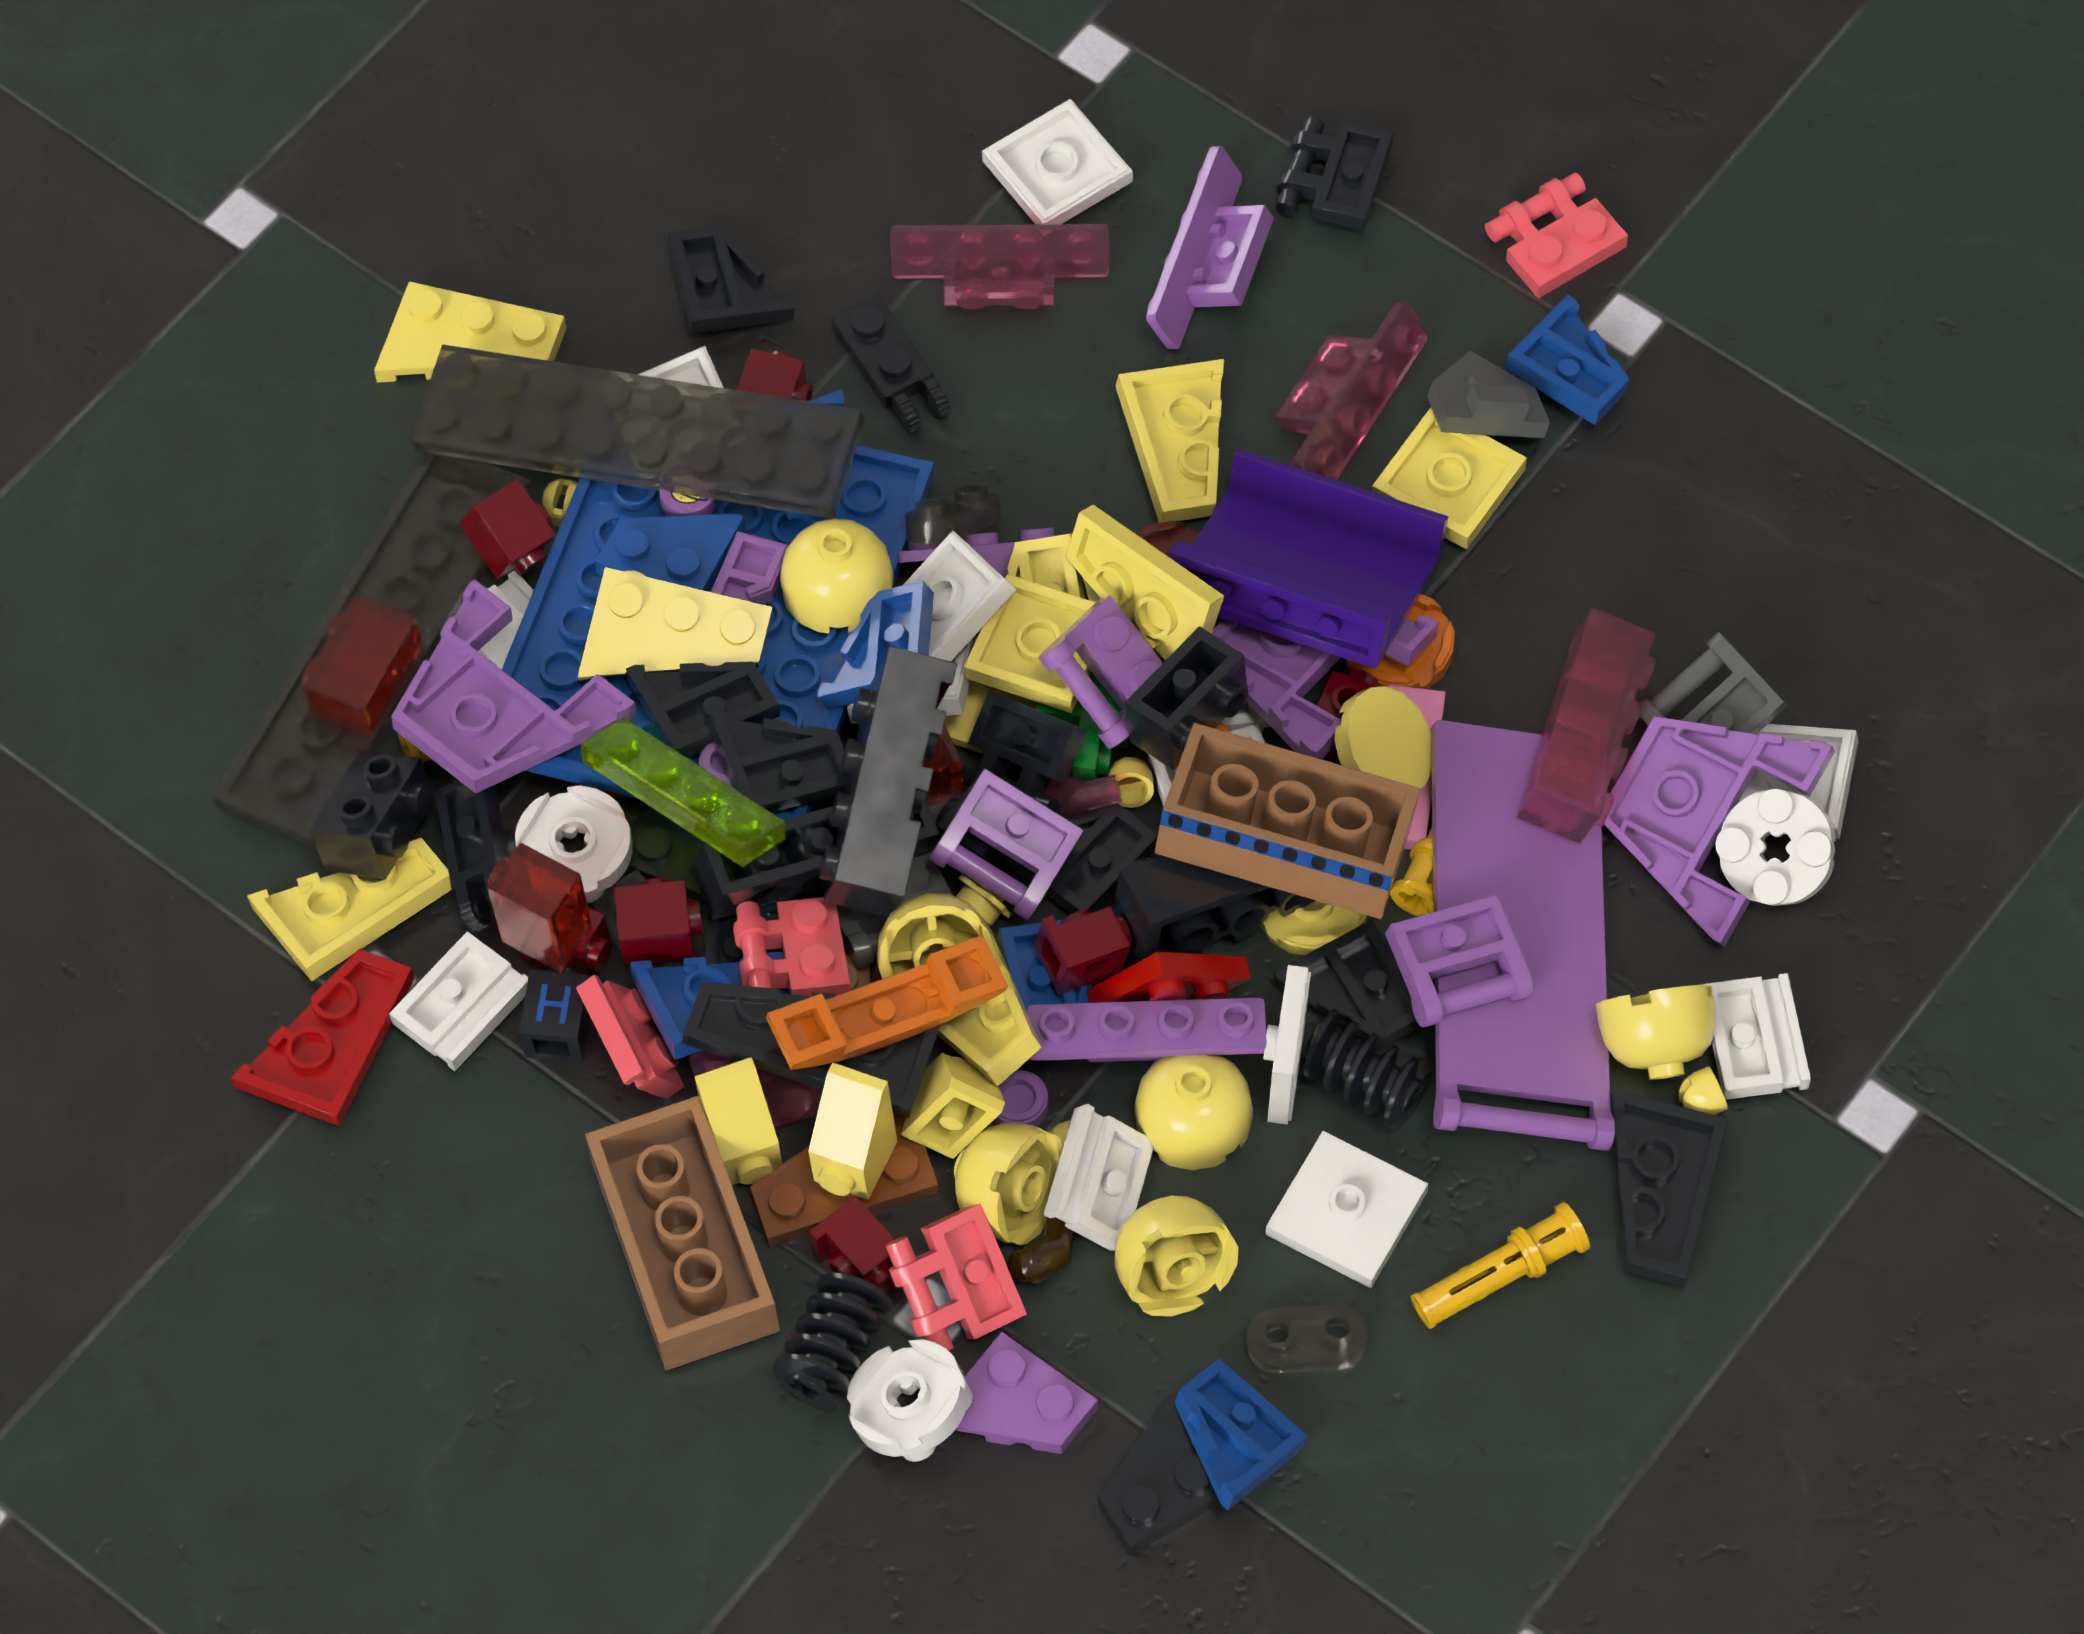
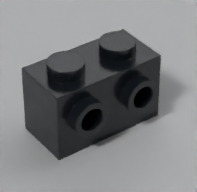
M1199 626L1125 701L1130 742L1172 770H1175L1180 763L1193 723L1215 729L1226 717L1231 718L1235 716L1244 706L1248 697L1244 654Z
M359 750L309 829L325 870L386 880L398 858L405 854L409 841L421 821L431 812L435 800L434 790L429 783L421 758Z

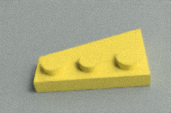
M409 282L374 369L376 381L395 382L397 381V375L425 374L426 380H430L435 369L453 372L480 371L483 376L550 373L567 328L565 317Z
M1224 359L1118 375L1116 390L1159 524L1208 517L1215 510L1219 461L1218 434L1222 404L1220 396Z
M1091 505L1079 512L1066 558L1101 599L1111 595L1121 610L1138 628L1139 633L1152 650L1156 649L1166 661L1199 626L1212 634L1223 602V594L1095 505Z
M605 567L577 677L578 681L591 680L596 674H599L601 677L627 675L626 668L633 665H645V673L680 671V664L704 663L708 666H719L725 662L753 661L755 666H758L772 615V607Z
M422 838L409 841L405 854L398 858L386 880L341 872L320 878L318 872L298 878L299 886L269 895L267 889L247 895V898L255 913L312 982L353 955L358 949L367 946L451 891L452 888L447 867Z
M989 927L996 949V963L1008 987L1006 991L991 1000L942 1023L937 1036L998 1087L1042 1047L995 935Z

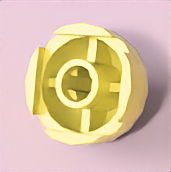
M837 518L815 522L797 534L785 550L780 574V584L786 609L800 624L821 633H830L829 627H848V632H853L860 623V615L867 602L877 592L891 589L894 580V573L886 546L875 533L853 520Z
M926 893L906 900L890 913L880 931L877 963L882 979L926 963L929 954L981 935L984 936L996 961V949L987 922L970 903L950 894Z
M1691 985L1649 991V994L1630 998V995H1625L1596 1003L1599 1028L1608 1050L1617 1061L1628 1068L1648 1069L1650 1080L1684 1075L1683 1063L1701 1057L1711 1045L1716 1030V1008L1712 986Z
M1168 1056L1156 1060L1141 1078L1134 1103V1115L1137 1131L1147 1136L1150 1144L1154 1147L1153 1151L1158 1153V1159L1169 1166L1187 1170H1198L1216 1167L1226 1161V1155L1235 1151L1239 1144L1241 1148L1248 1139L1253 1119V1107L1246 1079L1237 1066L1224 1056Z
M1017 1122L990 1126L985 1129L959 1154L954 1165L955 1193L959 1208L962 1209L981 1204L994 1237L998 1241L1004 1243L1013 1242L1018 1245L1031 1242L1045 1228L1046 1216L1043 1214L1063 1149L1061 1139L1055 1134L1046 1132L1039 1127Z
M1170 1195L1150 1201L1137 1209L1123 1223L1116 1238L1115 1269L1131 1300L1138 1303L1143 1312L1151 1316L1171 1317L1193 1311L1203 1305L1202 1299L1196 1296L1208 1291L1214 1284L1219 1291L1226 1286L1238 1265L1239 1247L1222 1218L1211 1207L1188 1196Z

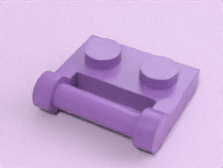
M1111 595L1099 599L1038 657L1048 672L1056 671L1101 729L1098 736L1108 749L1118 745L1129 736L1125 701L1163 664ZM1075 652L1078 653L1119 706L1121 711L1118 714L1073 657Z
M984 768L928 859L942 868L948 864L1014 905L1015 907L1012 912L1028 921L1083 830ZM966 831L1036 873L1029 885L1025 886L959 845Z
M1498 895L1390 924L1385 933L1411 995L1414 1016L1418 1024L1423 1028L1442 1022L1443 1016L1506 997H1509L1512 1001H1517L1533 995L1534 985L1531 973ZM1493 961H1498L1502 970L1501 975L1438 993L1431 980Z

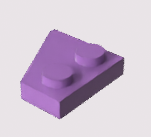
M1001 1332L965 1376L973 1398L970 1407L966 1410L963 1419L955 1431L984 1435L987 1442L1005 1445L1024 1443L1034 1450L1062 1454L1098 1410V1399Z

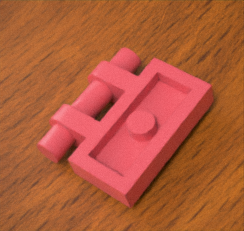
M1576 172L1562 180L1557 178L1551 179L1539 187L1538 194L1521 204L1517 201L1511 202L1500 209V216L1485 224L1486 233L1493 242L1496 243L1509 235L1517 242V244L1507 249L1506 262L1538 299L1627 247L1628 234L1597 198L1592 199L1579 208L1571 200L1586 190L1583 179ZM1551 212L1557 220L1538 231L1531 222Z
M824 897L777 902V920L767 921L760 915L759 905L755 902L746 901L737 906V921L734 923L733 932L736 946L743 951L744 960L739 966L743 986L774 989L789 988L791 995L811 996L812 992L836 994L838 996L850 991V979L836 904L825 902ZM782 948L784 959L773 960L767 956L766 950Z
M981 1204L964 1207L922 1227L921 1230L930 1251L919 1256H915L907 1236L897 1238L885 1245L893 1263V1267L889 1269L895 1286L903 1287L914 1313L910 1322L917 1337L923 1336L924 1340L935 1342L950 1351L954 1346L946 1327L957 1321H960L966 1338L975 1340L1027 1315ZM936 1271H939L950 1297V1301L936 1306L925 1280L926 1276Z

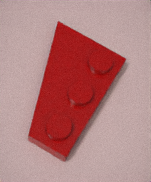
M358 949L310 997L311 1004L287 1028L282 1025L267 1040L269 1046L249 1066L244 1063L230 1077L234 1088L341 1126L392 1024L389 1013L407 995L415 979L412 968Z

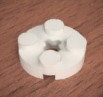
M587 786L567 787V793H559L552 797H549L548 792L535 799L526 808L518 821L515 839L520 869L529 882L540 891L545 888L568 899H575L583 903L593 902L603 895L605 889L614 885L622 877L630 863L633 852L630 826L619 803L598 789ZM578 832L585 834L584 843L586 847L583 850L576 851L575 853L565 852V847L560 842L563 837L573 839Z
M1777 788L1756 792L1740 801L1724 820L1722 830L1717 836L1715 843L1721 869L1731 886L1749 900L1772 906L1801 903L1815 895L1828 881L1835 863L1833 860L1835 854L1834 841L1836 842L1835 830L1828 815L1817 803L1806 796ZM1786 833L1791 839L1786 846L1790 857L1785 862L1777 858L1767 861L1763 855L1767 849L1764 842L1766 837L1770 834L1775 837H1781Z
M921 1339L910 1340L909 1343L912 1347L901 1348L893 1352L890 1346L872 1354L855 1372L848 1386L847 1399L851 1404L849 1418L861 1440L869 1448L880 1454L892 1457L904 1456L905 1459L912 1462L928 1458L934 1452L935 1447L954 1432L963 1419L966 1410L970 1407L973 1398L963 1371L954 1356L943 1346ZM917 1389H920L918 1398L912 1404L905 1407L900 1406L897 1401L898 1396L902 1393L912 1395Z

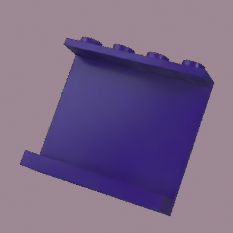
M1237 449L1234 454L1228 491L1194 543L1190 545L1177 540L1169 552V558L1224 595L1218 617L1377 669L1440 561L1449 516Z

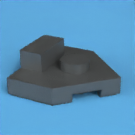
M1469 351L1432 381L1427 396L1440 431L1445 433L1545 438L1550 425L1535 387L1472 351Z

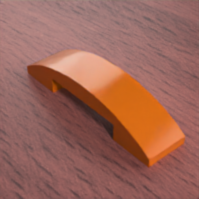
M981 935L929 954L926 963L827 1000H825L822 993L771 1011L767 1013L766 1019L790 1070L803 1069L852 1058L915 1036L991 1000L1006 991L1008 985L984 936Z

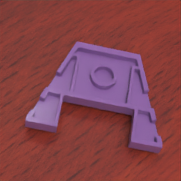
M474 579L468 584L462 594L463 603L454 618L449 617L441 630V640L429 661L424 660L391 718L395 731L474 793H478L630 721L636 716V707L633 700L599 674H596L559 709L553 710L485 658L478 650L506 627L513 618L511 607Z
M1418 615L1417 622L1405 619L1385 654L1409 667L1436 638L1439 622L1422 615ZM1223 619L1213 629L1212 634L1244 654L1248 687L1246 701L1295 752L1322 760L1335 746V726L1341 724V719L1305 700L1303 697L1341 657Z
M1654 716L1597 817L1717 945L1724 948L1750 903L1746 897L1698 873L1722 830L1724 820L1738 804L1756 771H1761L1810 797L1836 751L1833 746L1821 741H1797L1784 739L1781 735L1768 733L1757 735L1731 731L1727 727Z

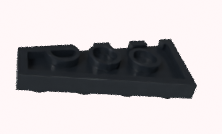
M702 982L683 1034V1044L737 1062L752 1057L755 1068L822 1090L824 1089L827 1072L832 1064L790 1070L766 1019L767 1013L821 993L812 992L811 996L781 994L779 989ZM822 993L825 1000L836 996V994ZM941 1024L886 1047L833 1063L888 1081L893 1113L909 1118Z

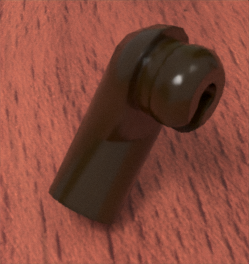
M1046 1216L1044 1238L1025 1246L1023 1250H1016L1011 1254L1008 1260V1270L1015 1281L1020 1283L1029 1281L1033 1284L1043 1282L1068 1267L1072 1257L1074 1231L1065 1227L1066 1222L1057 1217L1050 1219Z

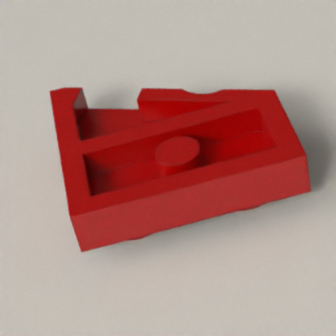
M1156 952L1088 989L1087 995L1089 1003L1227 999L1230 997L1229 990L1250 980L1251 977L1247 958L1243 956Z

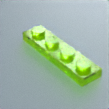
M624 717L581 743L582 762L742 867L785 840V821Z

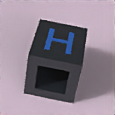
M552 967L547 971L530 970L519 1029L525 1058L574 1063L584 1062L591 1017L576 987L589 979L588 975L580 974L567 967Z

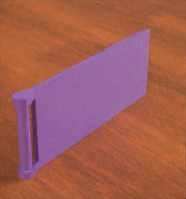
M1437 720L1431 728L1434 912L1498 895L1531 973L1534 992L1531 997L1512 1001L1509 997L1447 1014L1443 1016L1442 1022L1435 1024L1436 1099L1433 1111L1434 1127L1440 1130L1455 1131L1458 1126L1580 1141L1587 1142L1590 1149L1608 1151L1613 1144L1615 1135V1121L1610 1107L1609 1050L1604 1044L1596 1010V1003L1607 1000L1601 820L1597 817L1601 810L1599 747L1596 743ZM1493 961L1435 978V989L1438 993L1501 975L1502 970L1498 961ZM1457 1090L1590 1107L1589 1119L1461 1102Z

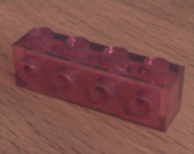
M1591 607L1573 635L1516 818L1578 843L1582 842L1593 824L1599 827L1604 825L1614 801V795L1607 792L1610 779L1617 780L1628 755V749L1622 747L1621 742L1624 733L1630 735L1642 709V703L1635 701V696L1638 688L1643 690L1646 687L1656 663V658L1648 655L1655 633Z

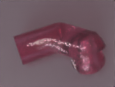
M1116 774L1090 781L1069 776L1066 784L1053 779L1045 789L1046 795L1059 801V815L1068 816L1122 802V794Z

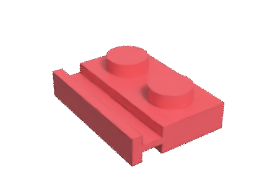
M596 975L591 976L576 987L624 1084L630 1085L634 1082L637 1089L666 1100L685 1087L675 1068L679 1061L678 1059L674 1060L664 1039L658 1035L651 1021L652 1016L637 989L633 988L631 990L609 980L602 984L599 976Z

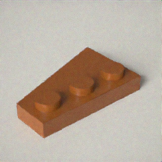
M893 1113L898 1142L869 1200L858 1197L873 1215L939 1194V1185L925 1146L901 1135L906 1117ZM810 1146L776 1168L773 1173L767 1174L750 1186L752 1199L769 1248L809 1236L811 1229L855 1196L853 1194L848 1196L835 1195L814 1181L808 1152Z

